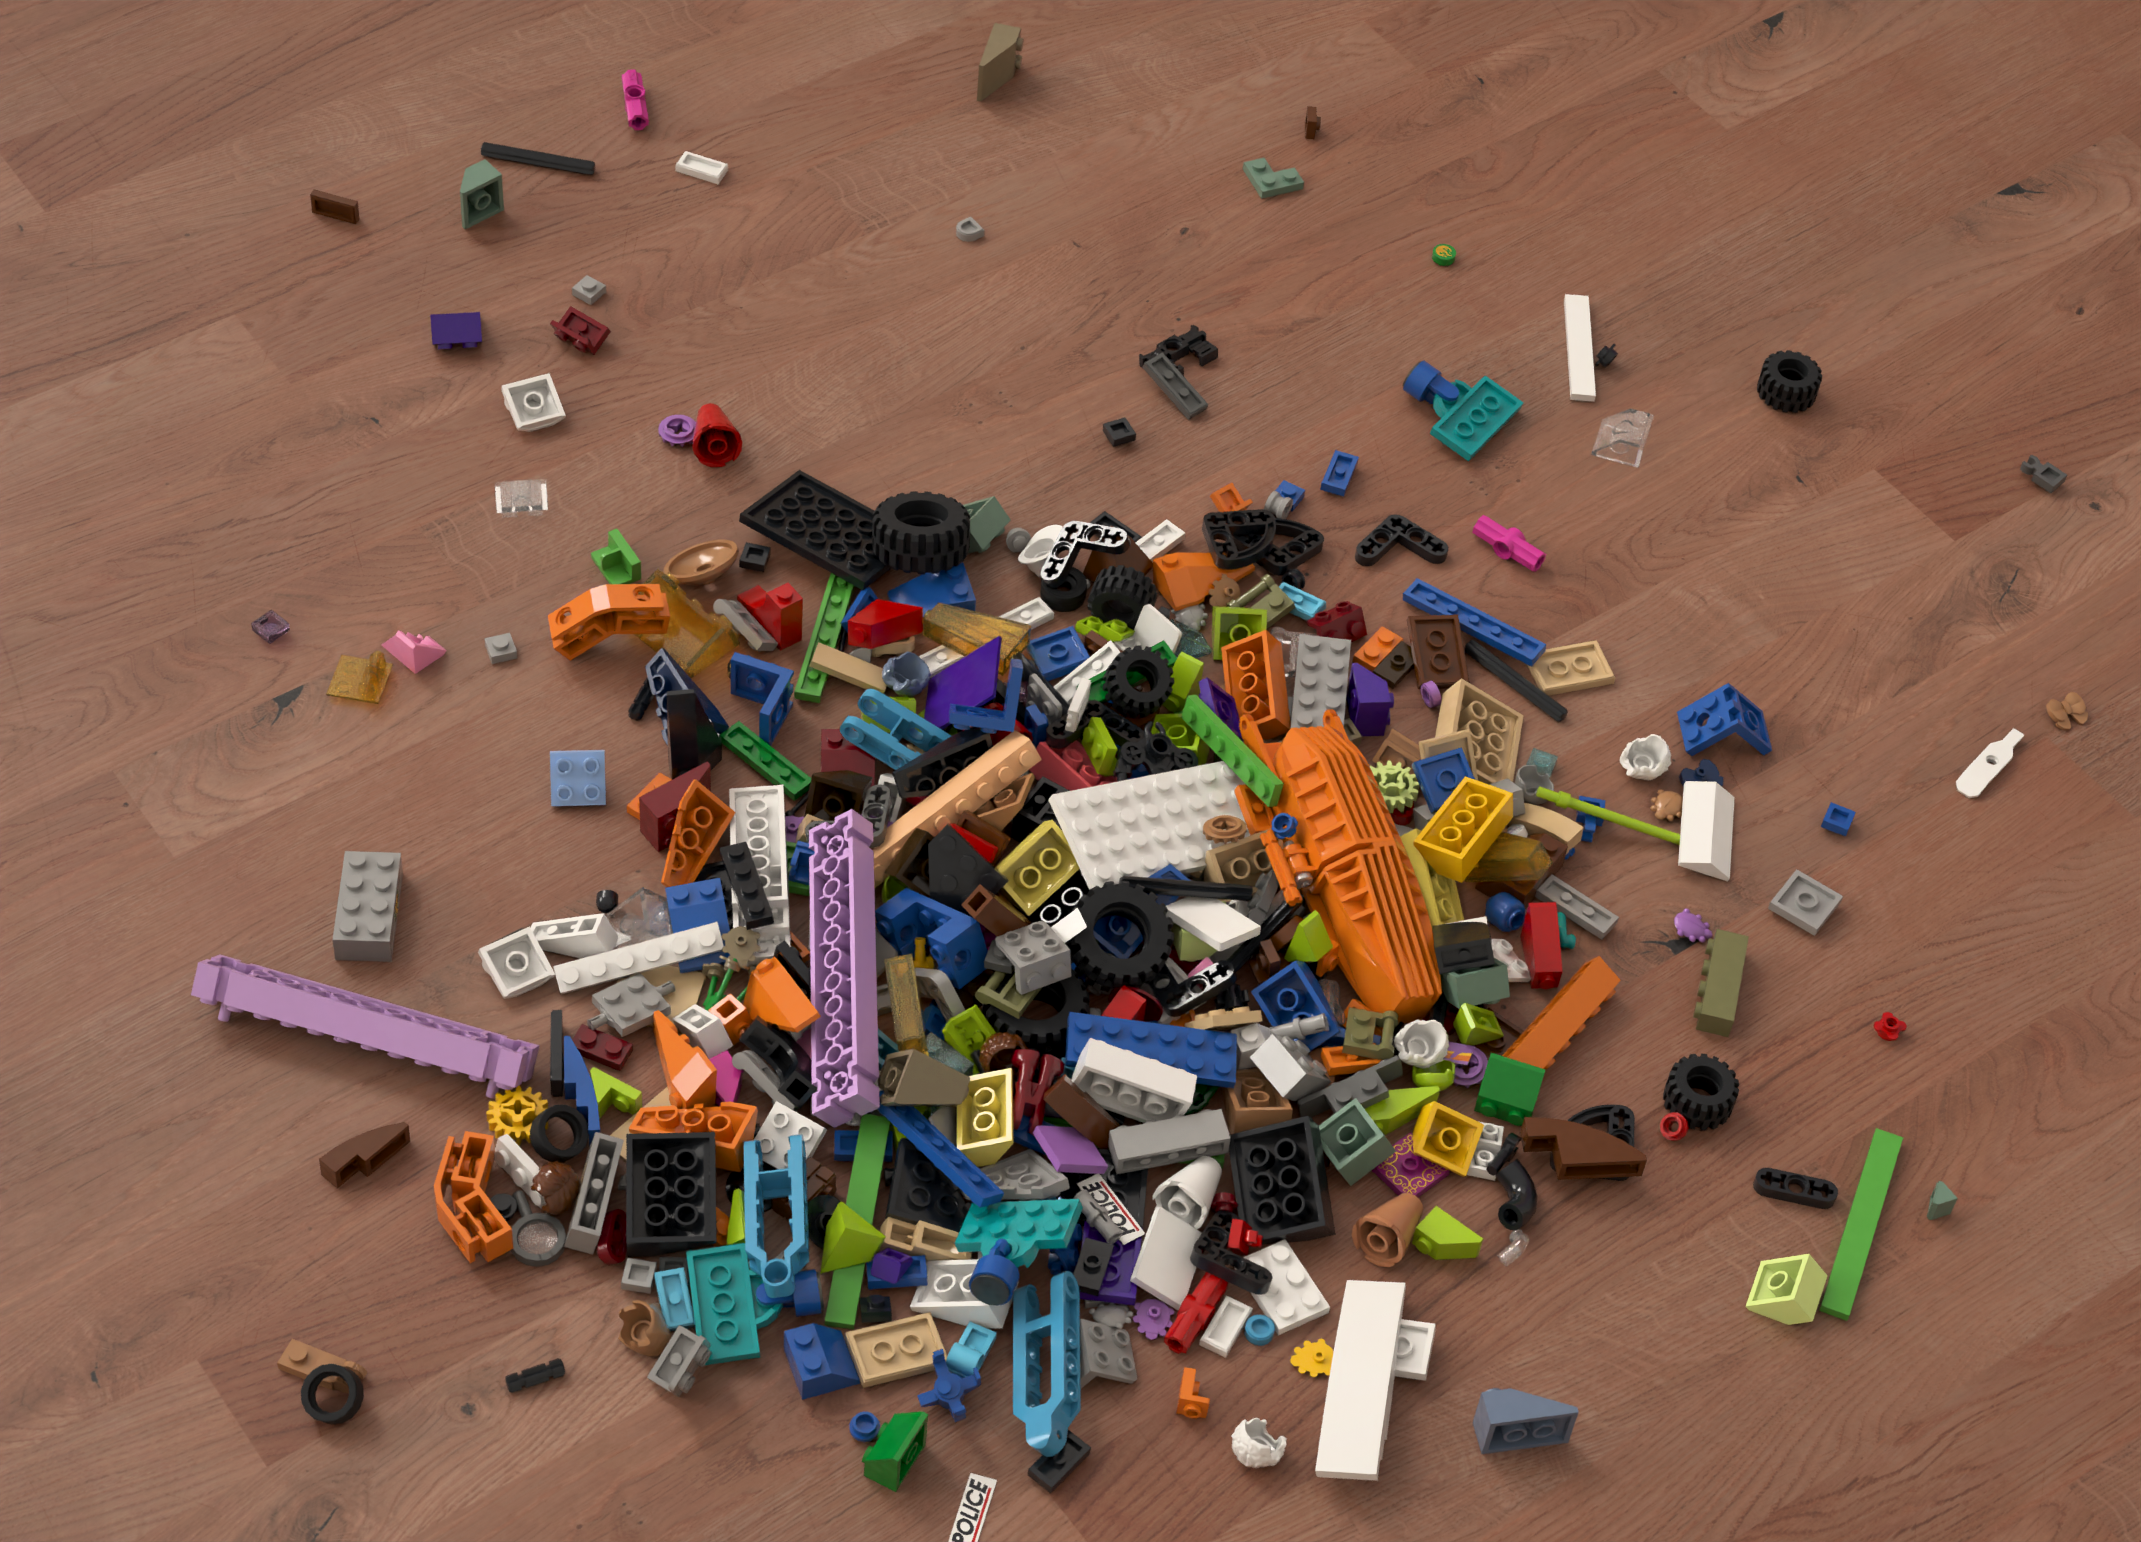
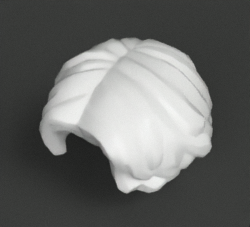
M1651 734L1647 738H1637L1629 742L1620 756V763L1627 769L1626 774L1628 776L1649 781L1656 779L1668 770L1671 764V753L1669 746L1661 736Z
M1417 1019L1406 1024L1394 1038V1045L1400 1052L1399 1058L1404 1063L1419 1068H1429L1443 1061V1058L1447 1056L1449 1040L1446 1030L1440 1022L1436 1020L1420 1021Z
M1253 1418L1248 1422L1244 1419L1231 1435L1233 1437L1232 1449L1237 1459L1245 1466L1253 1468L1276 1465L1284 1455L1287 1438L1279 1436L1277 1440H1274L1267 1432V1420L1265 1419L1260 1421L1259 1418Z

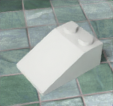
M979 1259L927 1260L928 1285L917 1287L910 1308L912 1311L922 1314L931 1312L933 1317L965 1326L970 1321L987 1329L1003 1328L1013 1295L1009 1302L997 1306L985 1304L972 1294L969 1288V1280Z

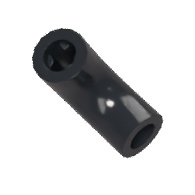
M1516 1159L1495 1175L1506 1190L1509 1201L1499 1208V1220L1505 1228L1514 1231L1526 1225L1535 1214L1538 1198L1532 1178L1522 1163Z

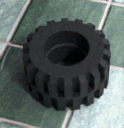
M1786 350V352L1777 351L1776 354H1770L1763 363L1757 383V392L1760 399L1765 400L1764 403L1768 406H1773L1775 410L1779 409L1785 413H1788V411L1798 413V410L1803 412L1807 410V407L1810 408L1816 400L1822 381V370L1817 366L1818 363L1815 360H1811V357L1808 355H1802L1801 352L1795 353L1792 350Z
M1118 565V567L1109 566L1108 569L1104 568L1098 573L1087 601L1088 610L1091 611L1090 614L1101 619L1103 624L1117 619L1125 622L1127 627L1134 630L1143 606L1147 604L1155 606L1158 592H1156L1155 584L1151 583L1152 580L1149 577H1145L1143 572H1138L1132 567L1126 568L1124 565Z
M1141 645L1135 646L1133 649L1130 647L1126 648L1115 657L1104 674L1103 681L1106 682L1103 684V691H1108L1105 698L1107 701L1111 700L1113 702L1111 707L1114 710L1117 707L1121 709L1120 714L1124 716L1127 713H1130V718H1136L1139 714L1141 718L1147 717L1149 713L1152 715L1163 705L1173 690L1171 687L1174 684V678L1171 675L1174 672L1172 667H1167L1169 661L1167 658H1160L1162 653L1159 651L1151 652V647L1146 646L1144 650H1142ZM1138 672L1145 676L1150 684V691L1139 692L1132 688L1127 681L1126 673Z
M1701 1053V1056L1690 1054L1689 1058L1684 1056L1679 1059L1678 1063L1675 1062L1670 1071L1663 1093L1664 1106L1666 1110H1670V1113L1676 1112L1683 1115L1687 1119L1689 1129L1695 1130V1127H1699L1701 1131H1707L1708 1127L1713 1130L1718 1128L1719 1124L1723 1125L1730 1118L1738 1097L1739 1080L1735 1079L1736 1073L1734 1070L1728 1069L1729 1065L1726 1062H1719V1058L1715 1056L1709 1058L1707 1054ZM1691 1088L1702 1089L1711 1096L1700 1095Z

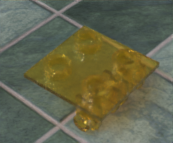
M375 651L370 655L369 659L341 655L326 695L379 704L393 663L386 662L384 653L381 651Z

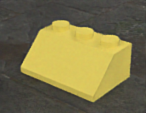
M1047 820L1040 824L995 866L1008 879V882L999 891L1027 916H1030L1080 869L1063 831L1053 820Z
M1011 1068L968 1076L971 1078L968 1084V1095L962 1104L957 1105V1148L977 1167L996 1164L1014 1143L1013 1070Z

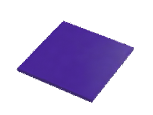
M1000 636L930 678L924 715L925 720L942 730L952 724L949 723L950 703L980 707L996 697L1002 641Z

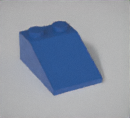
M960 563L956 567L953 566L952 569L947 571L941 570L935 574L931 572L922 574L887 592L891 602L923 607V629L975 621L976 598L964 563Z
M720 878L665 888L673 934L714 922L718 923L721 936L730 931ZM720 951L679 962L680 974L702 970L703 964L718 963L724 966L726 960L719 957L722 955L728 958L730 954Z
M1294 961L1251 991L1272 1026L1293 1022V1019L1298 1017L1305 1019L1325 1013L1329 1023V1031L1307 1035L1305 1039L1300 1040L1309 1048L1310 1052L1341 1032L1323 990L1306 962Z

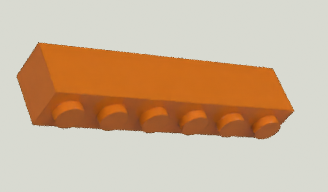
M1600 956L1584 963L1502 1056L1545 1070L1548 1069L1556 1061L1554 1056L1557 1053L1563 1052L1571 1044L1569 1039L1572 1035L1576 1036L1586 1027L1584 1022L1587 1018L1591 1019L1601 1010L1599 1006L1601 1002H1606L1616 993L1614 988L1621 980Z

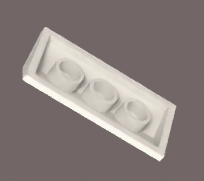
M1686 781L1684 783L1678 866L1728 882L1730 879L1735 797L1717 782Z

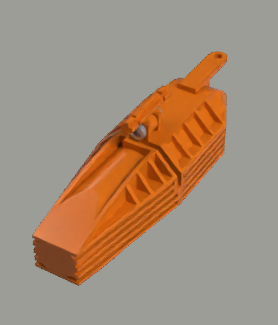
M1333 709L1325 711L1322 718L1324 727L1291 728L1283 741L1277 743H1264L1253 716L1250 714L1242 715L1239 720V730L1244 744L1284 783L1277 806L1270 807L1273 816L1287 813L1291 817H1295L1298 822L1296 833L1290 838L1285 837V839H1282L1284 843L1283 849L1279 846V840L1275 837L1273 830L1270 829L1266 833L1260 834L1280 888L1284 891L1283 895L1286 903L1292 907L1296 903L1302 902L1303 899L1299 890H1297V888H1300L1310 912L1312 913L1316 910L1320 914L1329 938L1340 944L1338 965L1365 1006L1378 1013H1384L1385 1011L1396 1012L1399 1017L1398 1023L1401 1021L1404 1024H1409L1417 1019L1421 1021L1442 994L1441 977L1434 949L1433 931L1412 864L1366 758L1348 739L1342 722Z

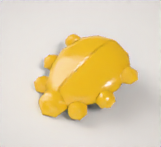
M1318 1339V1342L1314 1343L1305 1341L1303 1348L1295 1347L1294 1352L1296 1355L1291 1356L1290 1362L1293 1366L1299 1367L1298 1371L1300 1374L1309 1371L1310 1376L1313 1378L1317 1377L1318 1373L1323 1372L1326 1376L1330 1375L1334 1351L1325 1343L1324 1339Z

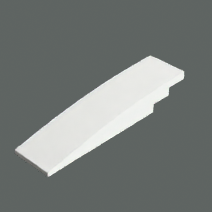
M783 785L729 789L730 808L736 812L730 821V845L747 842L774 918V924L751 929L754 932L760 933L757 945L760 946L761 950L753 953L756 956L755 961L748 960L746 966L750 964L758 965L765 959L773 958L776 946L783 941H786L791 947ZM732 890L733 928L739 926L746 927Z
M1347 1280L1323 1414L1315 1470L1317 1477L1378 1481L1380 1460L1383 1458L1384 1442L1387 1440L1406 1283Z

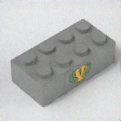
M345 851L333 932L335 960L392 962L403 878L401 853Z

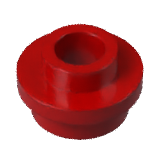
M1676 1112L1665 1115L1660 1123L1662 1135L1671 1141L1681 1140L1688 1131L1687 1119ZM1675 1122H1677L1679 1124V1128L1677 1131L1673 1132L1671 1127Z

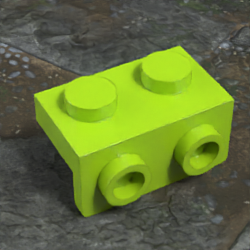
M1091 717L1088 727L1084 729L1081 743L1097 774L1114 776L1113 771L1117 762L1115 755L1118 749L1102 719Z
M974 1005L950 1018L942 1030L945 1041L954 1048L960 1057L962 1065L969 1069L972 1075L978 1074L979 1071L970 1054L977 1049L980 1050L985 1040L996 1033L977 1005Z

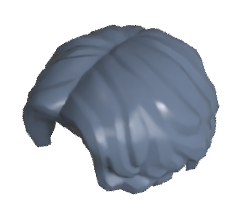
M908 651L899 657L890 658L882 671L883 682L898 695L904 697H912L921 693L928 685L931 675L925 661L915 653Z

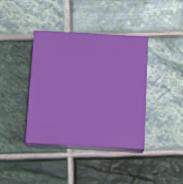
M1036 1126L1033 1135L1057 1172L1105 1173L1108 1165L1094 1143L1074 1127Z

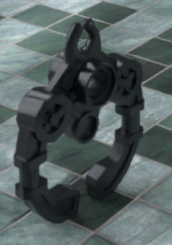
M1148 721L1144 727V738L1138 742H1126L1118 750L1113 774L1114 777H1117L1118 782L1128 780L1127 778L1132 776V771L1138 769L1141 764L1145 766L1149 775L1198 766V758L1192 750L1176 747L1170 738L1166 736V731L1161 723H1155V727L1160 733L1152 734L1150 729L1153 727V722Z

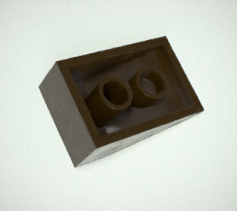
M916 828L884 872L904 888H908L930 898L928 844L934 836L927 831Z

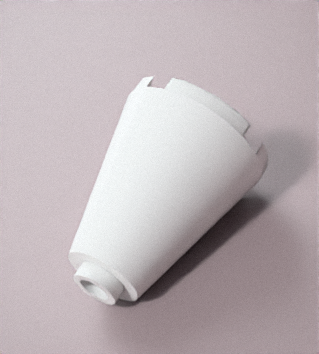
M1201 1156L1161 1183L1153 1194V1200L1155 1199L1157 1205L1154 1209L1162 1207L1195 1229H1199L1206 1221L1222 1174L1219 1163L1209 1156Z

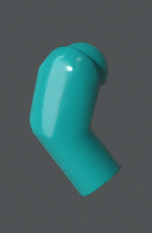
M1557 912L1560 948L1564 950L1565 948L1573 949L1576 943V936L1567 934L1566 915L1562 912Z

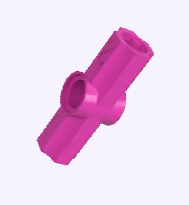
M635 69L627 70L625 74H622L621 79L628 124L634 130H643L644 127L649 125L642 76Z
M1482 515L1473 527L1472 533L1491 544L1496 555L1502 559L1512 558L1534 572L1539 570L1545 561L1546 554L1526 542L1524 534L1517 528L1511 527L1506 529L1485 515Z

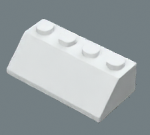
M1090 1038L1079 1056L1071 1080L1083 1092L1086 1091L1103 1109L1144 1123L1149 1120L1161 1121L1176 1115H1184L1193 1101L1197 1075L1160 1063L1155 1059L1137 1055L1132 1051L1109 1045L1104 1041Z

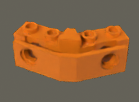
M660 584L602 585L589 589L548 615L553 647L570 661L613 634H667L670 619L666 593H661ZM638 592H644V595H638ZM567 612L571 613V615L565 616L564 614Z
M465 1131L461 1144L455 1143V1139L452 1136H448L434 1183L437 1216L440 1224L469 1263L475 1261V1254L478 1252L482 1254L487 1262H490L513 1249L512 1228L485 1194L495 1159L494 1136ZM448 1185L452 1187L453 1213L443 1201Z

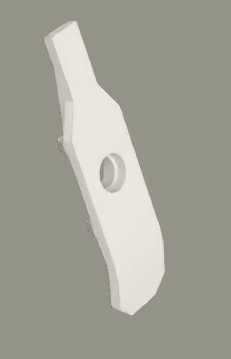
M2013 728L2003 740L1990 743L1956 781L1957 791L1968 798L1978 797L1997 774L2012 760L2013 749L2024 737V734Z

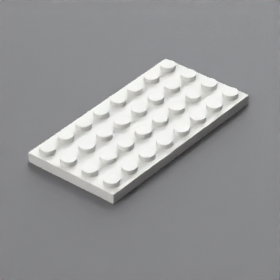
M1224 761L1052 794L1049 798V803L1090 890L1095 886L1102 888L1105 882L1113 881L1114 885L1118 886L1119 879L1122 876L1149 877L1169 864L1173 865L1182 874L1205 870L1206 851L1225 845V843L1219 842L1216 844L1213 840H1207L1203 834V825L1209 819L1221 815L1234 816L1245 822L1234 792L1238 785L1245 783ZM1248 828L1245 837L1250 836Z

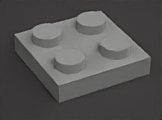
M1796 869L1772 899L1768 909L1815 936L1840 905L1843 896Z

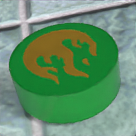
M1439 244L1434 247L1432 259L1436 264L1449 266L1454 263L1456 250L1452 246Z

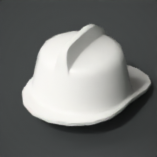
M1061 525L1047 526L1038 531L1018 556V561L1021 564H1026L1039 578H1042L1040 574L1041 569L1062 529Z

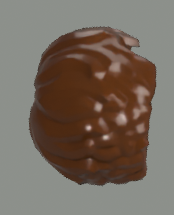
M1008 1032L995 1033L982 1044L979 1052V1062L985 1073L1011 1068L1013 1070V1080H1015L1018 1068L1013 1066L1011 1062L1013 1051L1028 1049V1047L1018 1035Z
M555 1161L539 1168L538 1174L532 1179L534 1184L531 1186V1190L537 1191L546 1202V1205L541 1207L542 1214L560 1215L571 1210L579 1194L581 1182L572 1167Z

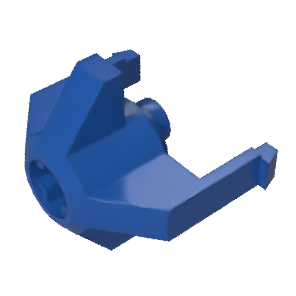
M943 1349L936 1350L932 1355L933 1366L937 1375L934 1389L919 1394L917 1397L921 1408L940 1405L945 1409H949L954 1421L958 1422L966 1418L965 1406L961 1404L965 1394L981 1386V1377L977 1367L973 1368V1375L962 1379L958 1375L950 1373L945 1362Z

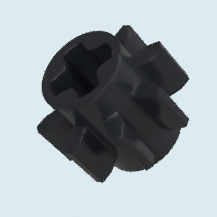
M1235 983L1217 994V999L1214 1000L1216 1010L1225 1009V1012L1233 1011L1232 1009L1246 1007L1248 1002H1250L1248 991H1241L1240 985Z

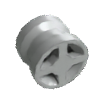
M1273 491L1265 503L1264 510L1270 511L1276 518L1286 519L1292 508L1293 499L1290 497L1284 498L1279 492Z

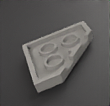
M1032 1149L980 1169L1004 1192L1002 1199L1053 1198L1058 1196L1060 1192L1070 1189L1068 1178L1061 1172H1057L1052 1165ZM960 1188L958 1189L962 1196L967 1200H971Z

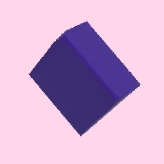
M887 1248L875 1254L871 1275L896 1284L912 1264L913 1258Z

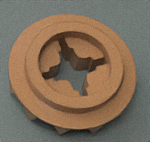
M1229 815L1214 817L1203 825V834L1206 836V839L1213 840L1216 844L1219 842H1224L1225 844L1227 842L1236 843L1238 839H1243L1247 832V826L1243 820Z

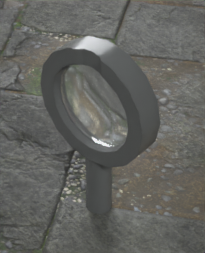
M523 1191L514 1192L512 1197L517 1202V1208L522 1218L512 1226L513 1249L511 1252L518 1261L525 1265L535 1267L549 1265L556 1261L564 1252L566 1241L564 1226L557 1218L550 1214L532 1213Z

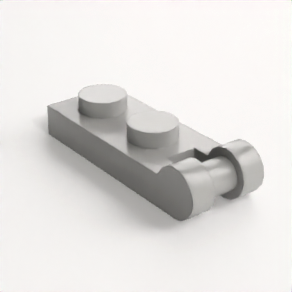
M717 599L714 602L713 609L715 613L725 615L733 624V629L748 640V645L756 651H773L776 648L778 642L739 601Z
M745 1050L733 1056V1066L739 1070L744 1069L753 1078L752 1083L761 1092H766L773 1099V1105L777 1101L795 1112L799 1109L797 1105L778 1092L780 1086L779 1077L753 1050Z

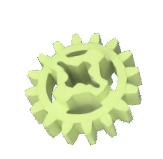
M1389 760L1385 766L1381 762H1377L1376 768L1370 766L1389 812L1393 813L1394 808H1398L1399 811L1403 812L1405 805L1411 808L1413 801L1417 800L1420 786L1416 782V775H1410L1411 768L1402 769L1400 762L1393 766Z

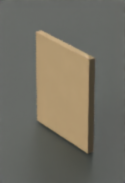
M664 966L641 973L655 987L668 981L674 984L675 992L663 996L671 1006V1014L666 1017L673 1024L672 1019L694 1004H698L704 982L707 979L705 974L698 971L680 974V969L673 966ZM631 976L624 977V978H620V979H618L617 983H619V982H621V981H623V980H625V979H627V978H629V977H631Z

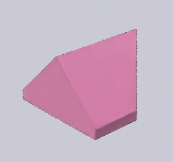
M399 630L395 636L381 645L415 674L442 657L447 651L430 636H426L423 640L420 634L416 637L409 632L404 634Z

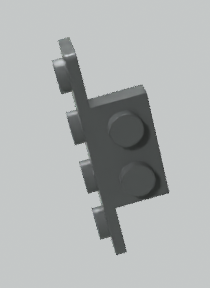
M1398 1055L1390 1059H1384L1375 1066L1358 1071L1353 1076L1340 1082H1334L1327 1088L1314 1094L1306 1095L1297 1102L1300 1118L1305 1116L1314 1117L1329 1109H1332L1335 1114L1355 1098L1364 1109L1389 1098V1090L1385 1083L1403 1075L1401 1059Z

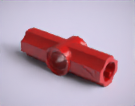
M1206 1272L1192 1295L1188 1294L1185 1297L1177 1313L1176 1320L1164 1338V1343L1167 1344L1171 1351L1177 1354L1187 1353L1201 1330L1205 1331L1210 1324L1216 1306L1228 1288V1282Z

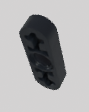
M1773 1168L1760 1169L1753 1182L1754 1190L1761 1196L1819 1209L1831 1208L1838 1196L1836 1185L1828 1180ZM1764 1179L1769 1180L1770 1185H1766ZM1780 1182H1783L1782 1188H1779ZM1798 1184L1803 1189V1192L1794 1193L1789 1189L1788 1185ZM1810 1188L1812 1189L1811 1195L1808 1194ZM1821 1191L1826 1192L1827 1198L1822 1197Z

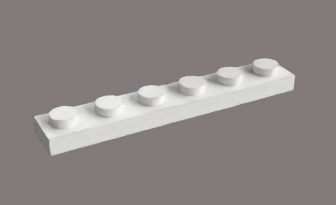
M714 922L553 967L560 994L562 995L720 952L724 945L718 923Z

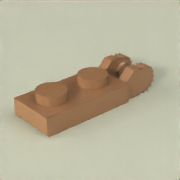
M295 1339L290 1341L277 1362L280 1370L305 1379L315 1368L325 1364H336L349 1368L360 1379H364L367 1374L366 1369L362 1365L347 1361ZM328 1376L319 1384L330 1390L336 1389L349 1394V1387L341 1377Z

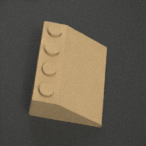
M1461 678L1442 695L1435 737L1466 729L1470 730L1478 781L1488 785L1504 779H1509L1513 782L1524 715Z

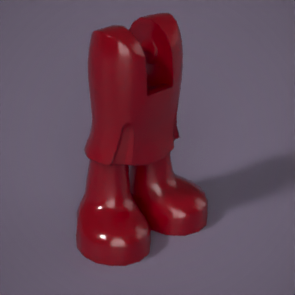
M1019 1049L1013 1051L1011 1058L1012 1065L1019 1069L1018 1081L1015 1082V1096L1013 1099V1129L1018 1130L1021 1119L1025 1115L1030 1117L1028 1133L1033 1135L1036 1126H1042L1046 1107L1044 1093L1051 1087L1053 1079L1063 1074L1065 1063L1055 1056L1043 1055L1039 1063L1038 1083H1034L1032 1080L1040 1053L1030 1049Z

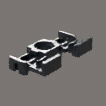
M1191 325V330L1180 336L1174 334L1158 343L1157 349L1144 356L1139 354V366L1143 367L1145 362L1163 352L1184 376V367L1180 364L1176 365L1174 362L1188 355L1190 350L1191 353L1195 352V356L1197 355L1199 358V365L1202 367L1218 358V348L1206 340V332L1203 330L1199 332L1197 326ZM1169 348H1177L1178 350H1168V349H1169Z

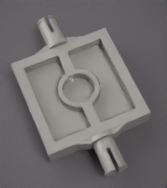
M641 973L635 974L592 995V1003L600 1011V1014L588 1019L587 1024L592 1030L607 1024L615 1028L624 1037L653 1023L654 1011L659 1010L665 1016L670 1015L671 1006L663 996L675 992V986L671 981L655 987Z

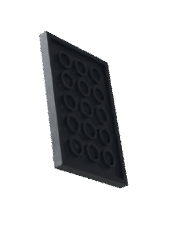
M798 470L740 513L739 522L861 590H865V588L891 569L890 565H884L876 557L872 549L874 510L801 470Z

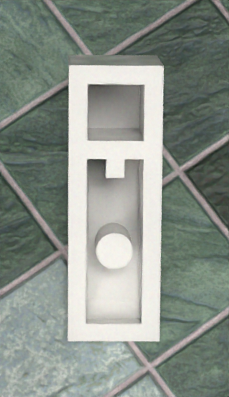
M604 913L535 922L531 926V930L542 950L581 959L613 950L619 937Z

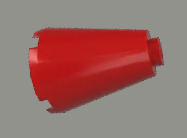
M712 403L703 405L698 411L692 441L694 455L700 463L709 467L726 466L725 463L732 459L735 461L742 451L743 442L740 433L718 405Z

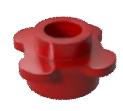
M1890 1012L1883 1013L1882 1019L1874 1023V1029L1878 1035L1887 1041L1897 1040L1899 1033L1907 1028L1904 1021H1899Z

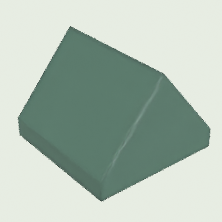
M1942 1181L1936 1183L1931 1194L1927 1212V1219L1929 1220L1951 1214L1958 1199Z

